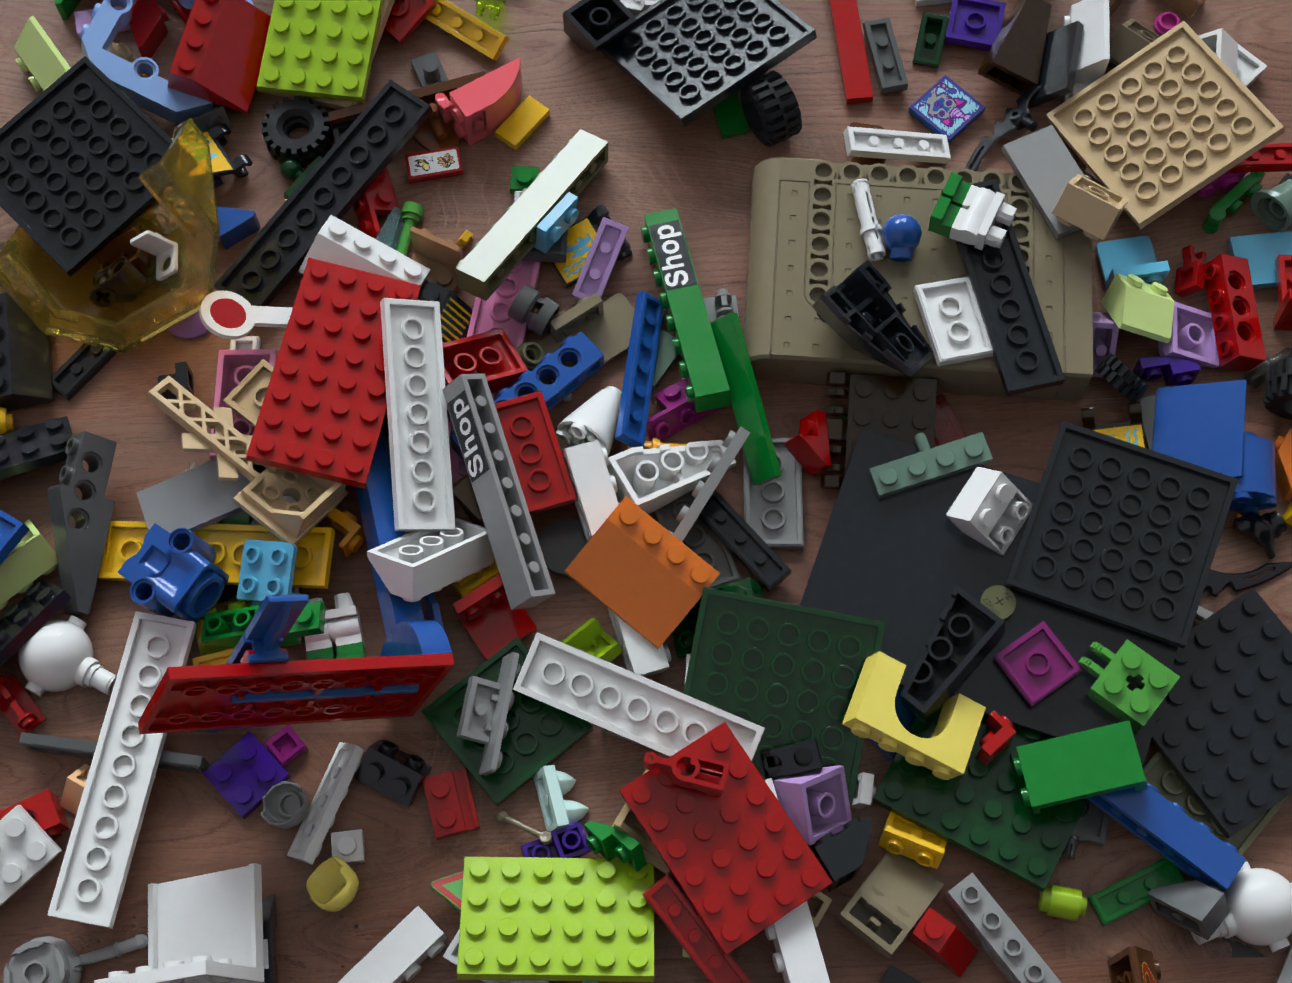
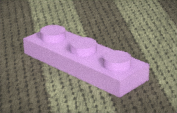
M605 217L602 218L572 296L581 299L585 296L590 297L597 292L600 298H602L628 233V226Z

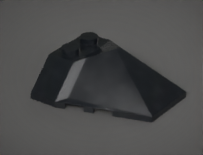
M867 260L856 268L838 286L834 285L823 293L812 307L817 312L820 320L828 324L854 350L912 377L934 356L933 351L917 326L913 325L911 327L903 316L906 309L902 303L896 305L888 293L892 289L889 283Z

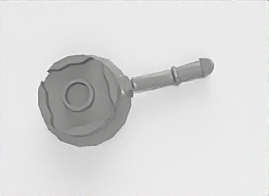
M137 934L133 938L122 942H115L111 946L81 955L76 953L75 949L63 939L53 936L35 938L16 948L11 954L13 957L9 964L6 963L3 971L4 983H79L83 966L108 960L116 956L122 957L123 954L137 949L141 950L147 946L148 937L144 934Z

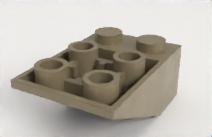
M888 851L839 914L837 921L888 960L944 884L912 859L903 855L892 854Z

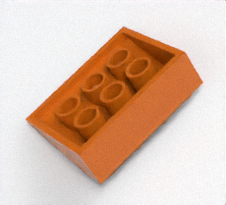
M626 496L564 571V573L657 649H659L702 597L703 588H709L720 574Z

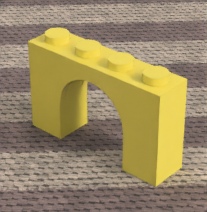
M880 651L867 657L842 724L850 728L854 735L861 738H870L879 743L878 746L888 752H897L905 756V760L908 763L924 766L932 770V774L937 778L950 780L963 775L986 707L960 693L952 696L943 704L932 735L929 738L917 737L903 727L895 710V697L906 665Z

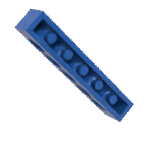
M582 331L574 337L569 336L562 342L560 349L553 354H546L535 369L525 371L518 378L517 383L510 389L507 387L501 390L496 396L494 404L542 391L547 409L550 411L604 366V354ZM571 361L574 362L576 365L573 367H566L563 365V363ZM549 378L554 380L555 382L547 385L542 383L541 381L543 379ZM454 429L450 436L451 448L464 460Z

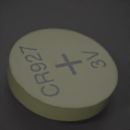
M1001 585L991 586L981 596L980 603L1003 620L1009 618L1016 608V598L1007 587Z

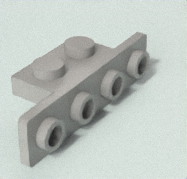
M512 652L502 658L498 682L476 676H471L468 679L456 737L485 745L479 770L480 775L486 776L495 773L502 762L503 754L500 748L502 740L508 732L509 724L506 722L508 710L511 709L514 702L513 684L520 672V663H518L519 653Z

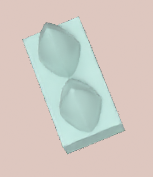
M555 765L543 766L536 773L534 782L546 831L551 833L552 831L577 823L589 811L588 807L576 801L563 800L562 797L573 788L576 779L565 772L556 771Z

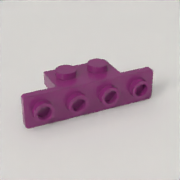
M685 378L655 394L657 403L663 411L648 418L646 433L649 441H652L653 438H658L661 442L721 408L696 413L694 403H688L685 386L688 385V382Z

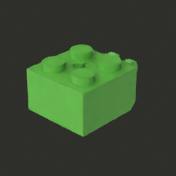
M1128 639L1116 654L1100 643L1093 641L1090 645L1092 652L1109 664L1103 669L1086 657H1081L1078 661L1082 668L1097 678L1087 695L1120 721L1129 720L1131 728L1138 733L1180 676ZM1133 681L1138 685L1139 689L1136 688L1131 691L1127 686L1129 682Z

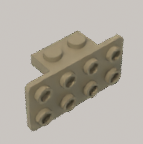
M596 292L590 297L585 296L581 298L568 311L557 313L552 321L549 322L551 335L537 344L542 347L544 356L548 353L553 354L560 349L562 342L569 336L574 337L582 331L604 354L605 365L629 349L635 309L622 293H616L603 302ZM571 361L563 363V365L566 367H573L576 365L574 362Z

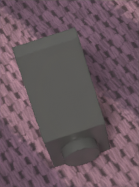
M1198 880L1151 889L1148 893L1154 913L1206 940H1209L1230 913L1225 894L1222 890L1214 885L1208 886Z

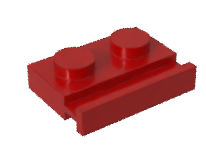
M466 767L458 771H449L423 779L436 840L480 829Z

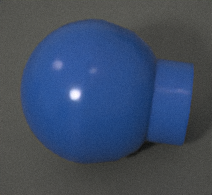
M894 215L886 221L882 229L883 242L890 250V260L896 262L912 261L913 250L919 245L922 236L921 226L910 215Z

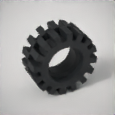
M1112 353L1095 368L1098 374L1131 403L1136 402L1150 388Z

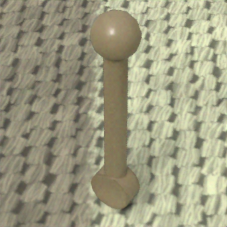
M503 810L496 814L498 822H507L538 837L543 845H548L552 842V835L549 831L540 832L509 817L507 812Z

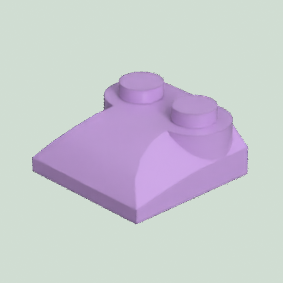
M1175 302L1171 340L1168 344L1158 341L1160 356L1184 359L1205 367H1219V356L1211 313Z

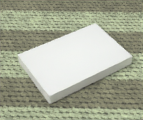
M968 276L915 285L913 293L937 366L993 357V349Z

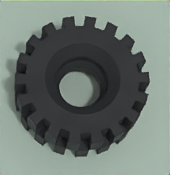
M294 96L293 101H289L288 97L282 98L284 103L281 105L278 102L272 104L274 110L272 111L268 108L265 113L267 118L262 119L263 128L261 129L271 156L275 160L278 158L280 164L287 158H293L301 163L302 168L307 167L306 162H313L318 155L323 158L326 155L325 149L330 150L332 147L331 141H333L334 135L329 116L325 108H322L318 101L312 103L310 97L305 96L304 101L301 100L300 96ZM293 129H308V133L300 139L288 137V134Z

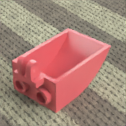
M521 57L450 92V101L444 93L436 94L435 101L443 121L447 123L453 120L455 133L460 139L464 138L469 146L495 133L499 126L518 107L522 92Z

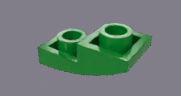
M588 821L584 824L588 835L586 843L595 855L599 853L607 861L617 857L622 864L628 863L636 871L647 865L641 844L627 833L598 822Z

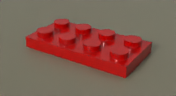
M542 391L495 403L530 515L577 502V497Z

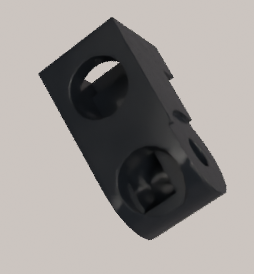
M816 737L760 753L766 778L800 773L821 768L823 765Z

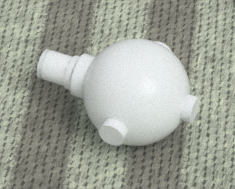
M73 615L70 616L68 621H47L18 652L21 672L28 680L25 689L41 697L44 691L61 692L71 689L76 685L83 688L93 687L110 696L117 675L104 669L100 661L93 658L92 643L84 632L87 623Z
M1247 861L1241 867L1228 890L1223 892L1230 911L1228 916L1209 940L1191 932L1193 939L1198 945L1218 937L1228 939L1236 936L1249 944L1258 946L1269 945L1272 953L1290 945L1287 937L1292 933V883L1275 871L1264 868H1251Z

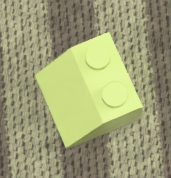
M1116 273L1101 300V304L1120 329L1167 344L1171 340L1175 301L1167 293L1168 289L1157 282L1152 284L1145 283L1141 278L1133 274L1124 276Z

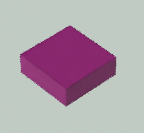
M290 725L285 726L264 743L283 768H286L308 750L307 746Z

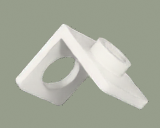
M149 230L130 240V245L156 256V280L162 281L177 273L178 243ZM171 257L170 266L164 271V262L167 258Z

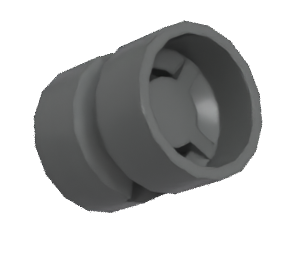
M526 284L513 301L508 311V316L521 324L527 322L528 328L542 337L549 329V322L559 312L561 305L548 297L542 299L539 291ZM536 308L539 309L538 314L533 313Z

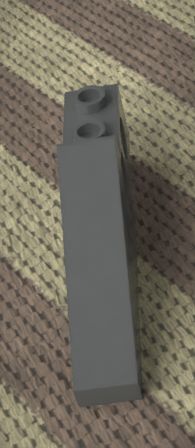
M86 431L73 435L68 440L65 449L66 454H68L66 463L59 474V481L61 483L47 489L61 588L71 597L64 605L66 615H73L75 617L89 615L115 504L114 500L105 498L117 442ZM83 460L88 464V472L83 468ZM76 488L80 489L82 499L77 497ZM70 515L75 519V527L70 525Z

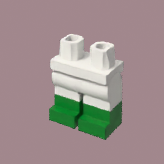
M952 172L931 214L928 231L965 244L974 245V248L983 250L985 244L1000 248L1007 230L994 226L997 221L1010 226L1017 208L1003 202L1005 194L1000 192L995 194L990 189L976 187L962 181L961 175Z
M350 593L337 594L334 596L336 609L325 611L324 633L304 637L307 660L367 657L360 613L356 605H354ZM322 598L309 599L308 603L321 601L324 604Z

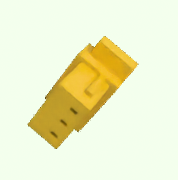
M466 230L456 243L461 248H464L473 238V234Z

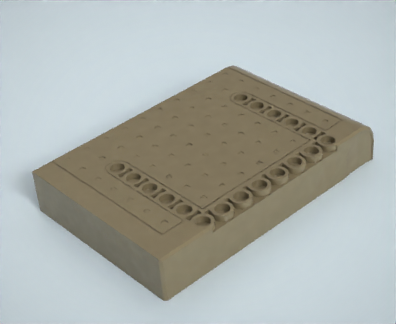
M786 157L763 160L755 166L752 178L743 336L755 379L826 385L828 372H844L858 375L937 379V392L1006 396L994 357L937 366L933 356L912 377H909L854 350L828 324L820 320L817 312L812 307L823 293L834 285L838 286L856 268L868 260L891 286L892 289L888 293L896 305L902 303L906 309L903 316L911 327L913 325L917 326L932 349L913 289L915 285L967 277L955 240L928 231L930 217L940 198L941 191L944 189L951 173L954 172L961 175L962 181L969 184L997 179L1001 193L1005 194L1004 202L1017 208L1012 226L1065 377L1062 385L1007 397L1079 401L1082 399L1093 376L1092 239L1082 233L1083 229L1056 239L1015 172L1000 173L995 170L980 172L964 168L946 170L941 167L916 168L911 165L895 167L880 163L861 165L857 162L832 163L820 159ZM1084 175L1086 178L1091 180V176ZM862 178L868 180L876 218L882 229L889 218L898 214L910 215L918 221L921 226L922 236L919 245L913 250L912 261H891L890 250L885 246L884 242L886 256L878 261H870L868 259L865 242L860 236L861 224L850 186L853 184V181Z

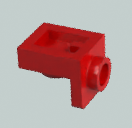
M994 710L989 714L986 725L992 731L979 742L981 748L977 758L986 766L1012 743L1016 734L1013 723L1006 716L999 715Z

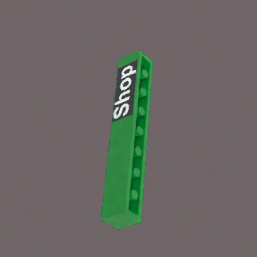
M677 208L645 214V226L640 227L643 243H649L650 248L646 249L649 264H654L656 270H653L655 286H661L662 292L659 293L661 308L668 311L665 319L668 332H674L675 338L672 339L674 354L681 357V362H678L680 376L682 379L686 378L688 385L685 386L688 403H694L696 413L730 406L729 385Z

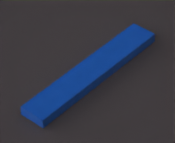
M641 291L636 297L615 439L630 447H644L664 311L661 308L660 300L645 291Z

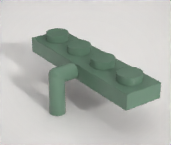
M983 432L934 448H930L924 433H917L914 444L918 447V453L869 468V473L880 499L991 463L993 457Z

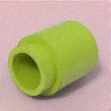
M1050 884L1049 887L1046 886L1043 892L1040 891L1038 911L1045 912L1046 916L1076 922L1079 916H1085L1087 897H1082V890Z

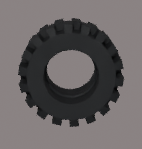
M775 70L769 71L740 89V100L745 118L755 136L765 146L771 147L800 133L802 118L799 104L790 85L781 74Z
M1292 357L1278 360V362L1270 364V367H1267L1264 391L1265 408L1274 415L1291 420Z

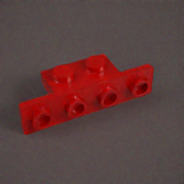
M387 166L353 205V210L357 214L360 224L359 230L376 240L381 234L377 216H396L399 212V206Z

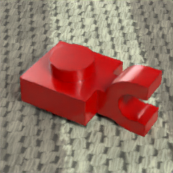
M1192 245L1182 248L1183 266L1176 269L1175 294L1182 298L1204 289L1206 253L1201 251L1194 254L1195 247Z

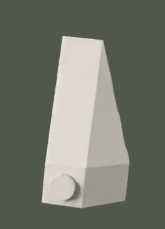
M721 439L689 442L684 446L670 447L669 444L660 445L659 448L643 449V446L632 447L609 457L608 467L610 475H613L617 482L618 492L615 493L617 500L620 503L626 496L647 514H650L695 489L700 480L705 483L711 474L707 471L715 455L721 458L727 448L722 445L723 441ZM733 460L728 469L736 465L735 460Z

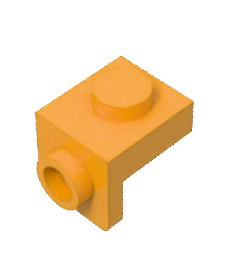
M334 508L327 515V518L333 528L345 535L338 547L342 555L348 558L352 552L356 553L364 543L365 534L361 525L357 523L358 519L347 510L341 512Z

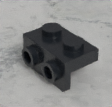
M379 740L368 747L355 779L409 807L413 804L424 777L430 774L432 767L425 764V760L420 756L407 754L399 750L398 745L388 740Z

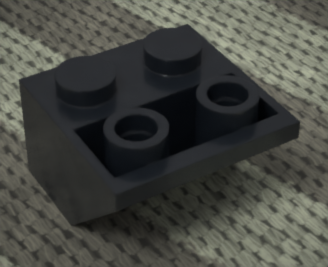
M870 816L863 820L856 817L844 824V829L839 834L834 836L830 832L816 841L817 845L813 848V854L833 882L827 887L829 892L855 878L860 871L873 822Z

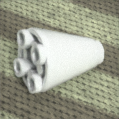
M613 386L601 389L561 421L556 433L569 447L599 440L601 448H605L609 455L616 433L622 392Z

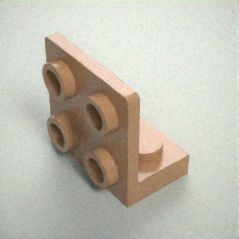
M412 227L409 231L414 248V254L411 259L431 269L427 278L428 281L449 289L456 294L459 288L455 269L458 262L464 259L462 248L453 240L447 239L445 241L436 237L427 229L423 228L420 230Z

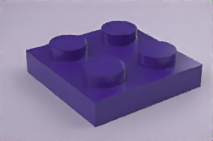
M953 0L944 43L989 51L1001 31L1006 3L993 0Z
M250 731L202 773L243 819L248 817L263 803L262 797L267 794L273 785L287 781L291 777Z

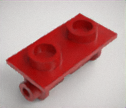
M14 674L8 678L0 676V710L19 736H21V732L30 733L46 721L47 718Z

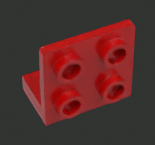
M500 574L452 604L456 617L486 660L517 636L522 641L537 630L536 625L525 609L511 610Z

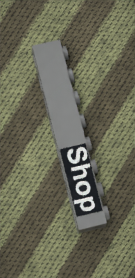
M460 374L442 391L511 610L536 607L555 595V591L485 374Z

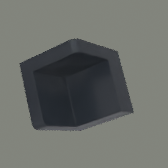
M187 362L175 363V374L168 375L194 395L193 373ZM168 375L158 376V383H160ZM168 389L161 394L165 399L177 400V396Z

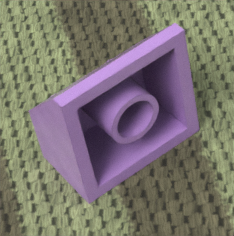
M844 766L822 767L785 775L774 780L779 803L807 845L816 843L819 838L830 832L834 835L844 829L843 825L852 820Z

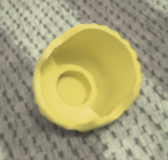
M332 856L323 861L310 875L306 883V889L311 901L322 910L328 912H337L348 906L355 898L359 888V880L356 873L338 856Z

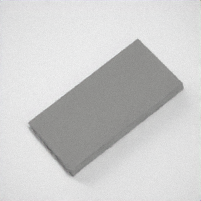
M1053 125L1003 145V154L1055 238L1059 239L1080 230L1081 228L1075 225L1069 227L1060 223L1057 220L1058 216L1052 214L1068 182L1077 174L1084 176Z
M772 438L782 476L762 485H753L743 448L744 521L772 550H803L802 466L784 445L785 442L792 438Z
M215 458L136 494L148 531L156 523L169 533L177 528H186L194 532L243 511L232 500L250 481L239 472L237 481H218L217 460Z

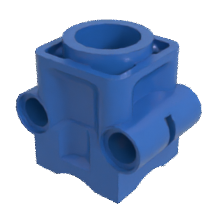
M156 523L145 535L141 549L134 556L127 559L118 571L120 575L132 583L129 594L135 603L156 615L172 617L176 614L187 621L195 623L214 607L229 579V575L213 564L216 559V552L210 544L189 529L177 528L169 533Z

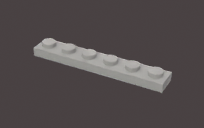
M741 426L737 433L731 430L722 445L727 449L720 458L715 455L707 468V471L711 473L707 481L704 483L700 480L691 494L695 497V500L690 508L684 505L675 520L680 524L673 533L668 530L681 542H683L749 436L750 432Z

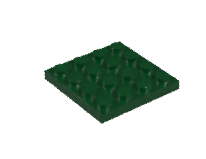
M518 636L421 711L497 807L532 780L543 766L552 764L593 731V726L588 721L512 689L515 697L513 705L507 714L508 732L501 743L500 751L503 754L501 765L495 773L486 776L479 774L485 745L456 737L468 679L471 676H476L498 682L502 658L512 652L519 653L518 663H520L521 671L529 650Z

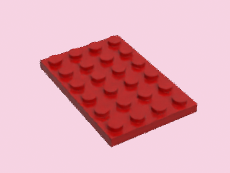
M723 722L668 758L673 760L676 755L682 752H689L730 762L724 791L721 796L679 786L671 780L668 771L656 768L647 771L619 789V793L726 956L833 882L726 722ZM679 763L676 768L681 769V775L689 776L693 773V771L688 769L687 763Z

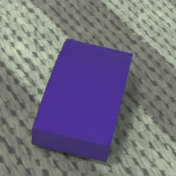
M1145 357L1138 359L1133 372L1140 379H1146V381H1154L1163 376L1166 386H1182L1193 383L1201 367L1200 364L1179 358Z
M581 822L552 831V842L548 845H543L540 839L521 845L520 848L523 857L579 858L591 852L586 843L587 838Z

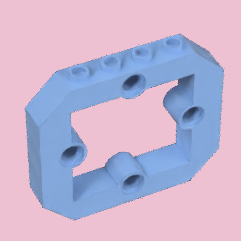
M103 0L102 4L97 3L91 15V18H93L89 25L85 24L79 35L82 54L99 68L137 106L174 124L191 120L214 109L213 107L217 105L215 103L169 88L168 80L159 76L158 65L151 58L140 57L131 63L108 51L120 28L128 25L131 21L132 9L136 0ZM195 0L178 1L183 7L191 10ZM246 0L247 2L254 5L252 0ZM119 6V7H122V8H124V9H123V10H115L113 7ZM146 73L151 77L143 78L139 74Z

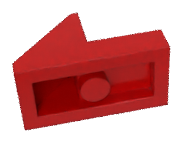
M815 410L799 420L800 434L784 443L788 451L809 475H816L831 466L826 412Z

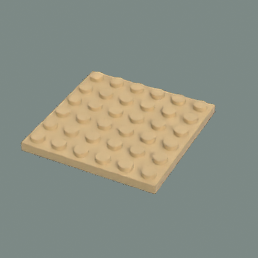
M1185 21L1179 23L1046 114L1048 122L1053 125L1055 130L1105 188L1129 199L1124 211L1140 230L1285 133L1284 126Z

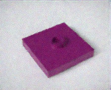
M1045 621L1038 624L993 657L1031 708L1082 672L1081 667Z

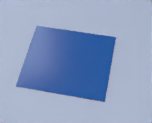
M1247 380L1157 388L1152 450L1231 477H1242Z

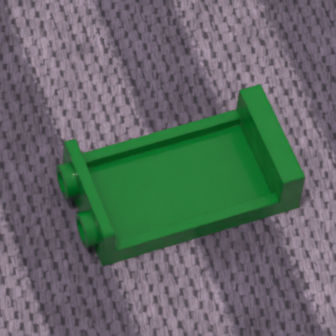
M1129 720L1016 747L1019 757L1013 758L1018 777L1024 776L1026 787L1021 788L1025 807H1032L1034 814L1041 813V808L1134 787L1135 792L1148 789Z

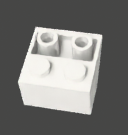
M977 467L948 510L946 516L963 533L996 553L1004 555L1027 520L1033 504L1002 472Z

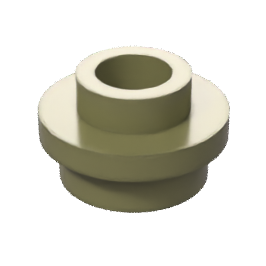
M524 342L516 350L528 370L535 369L544 357L542 347L535 342ZM526 353L531 356L532 360L527 357Z

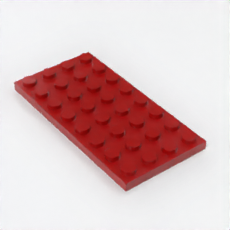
M308 258L246 454V461L363 489L366 488L387 412L380 301L383 298L418 300L421 285Z

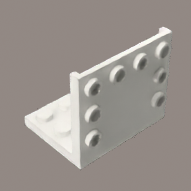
M252 863L249 866L159 884H148V966L136 967L135 973L129 974V971H112L108 973V978L94 980V983L264 982L261 865Z

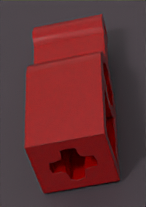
M651 751L645 753L642 766L647 770L656 768L668 771L671 780L679 786L721 796L724 791L730 762L689 752H682L671 760L659 757ZM679 763H687L688 769L693 771V773L689 776L681 775V769L676 768Z

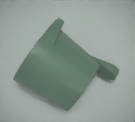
M1286 174L1276 187L1271 190L1262 189L1251 198V208L1256 218L1267 228L1275 232L1285 231L1292 225V175Z

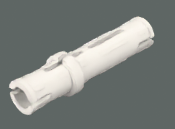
M864 178L857 179L850 186L861 224L860 236L865 242L868 259L870 261H878L886 256L881 236L882 226L878 224L868 180Z

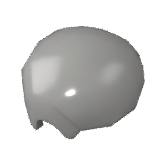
M282 781L273 785L267 794L262 797L263 812L260 815L273 827L289 829L298 826L305 819L309 808L306 790L296 782Z

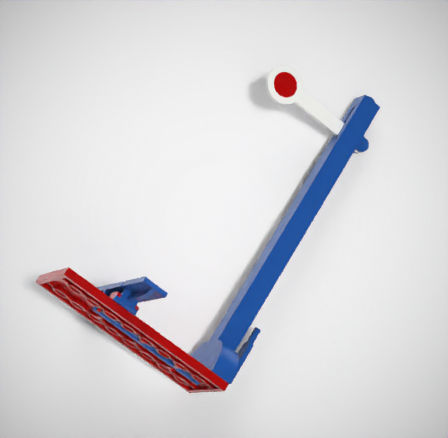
M222 290L212 292L203 299L199 309V316L205 328L212 334L223 339L235 340L248 335L253 326L287 328L293 307L251 306L239 294ZM383 427L366 488L355 487L368 550L406 534L405 531H395L391 464ZM371 564L387 638L382 648L381 657L288 661L287 649H280V645L308 603V595L266 596L226 664L167 668L138 721L139 733L153 734L183 731L217 733L219 730H227L229 728L411 717L455 665L449 640L444 631L439 604L435 602L434 593L424 596L426 604V620H424L420 600L407 602L402 597L391 594Z

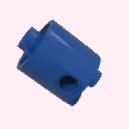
M1244 432L1242 477H1234L1239 480L1229 511H1240L1241 516L1247 517L1253 514L1259 515V510L1277 507L1275 444L1271 440L1256 437V434L1252 432Z

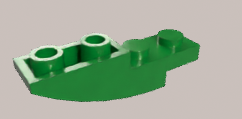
M321 601L307 603L287 636L283 638L280 646L301 644L302 637L323 634L326 606ZM260 605L204 615L201 642L205 645L236 647Z

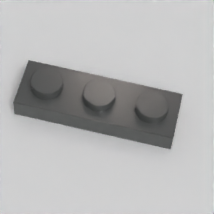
M890 18L864 22L863 31L881 94L907 90L908 81Z

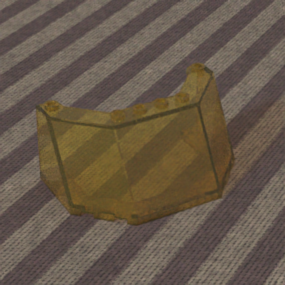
M191 118L175 128L173 142L160 162L143 171L138 177L159 204L141 214L124 229L135 226L141 233L149 230L178 243L177 273L162 281L156 280V256L150 254L148 265L141 271L146 276L144 285L137 292L126 296L112 306L100 307L95 305L90 299L91 290L95 287L93 285V277L101 266V263L95 257L91 258L70 277L19 225L0 249V286L44 335L57 337L59 334L73 338L72 341L95 347L101 344L112 347V351L125 353L199 312L203 299L213 292L220 229L208 139ZM171 257L167 258L164 262V271L169 268Z

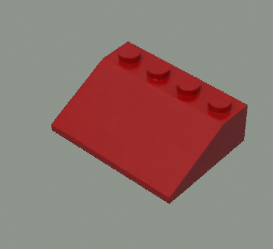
M195 0L169 71L168 87L247 114L257 86L271 16L246 0Z

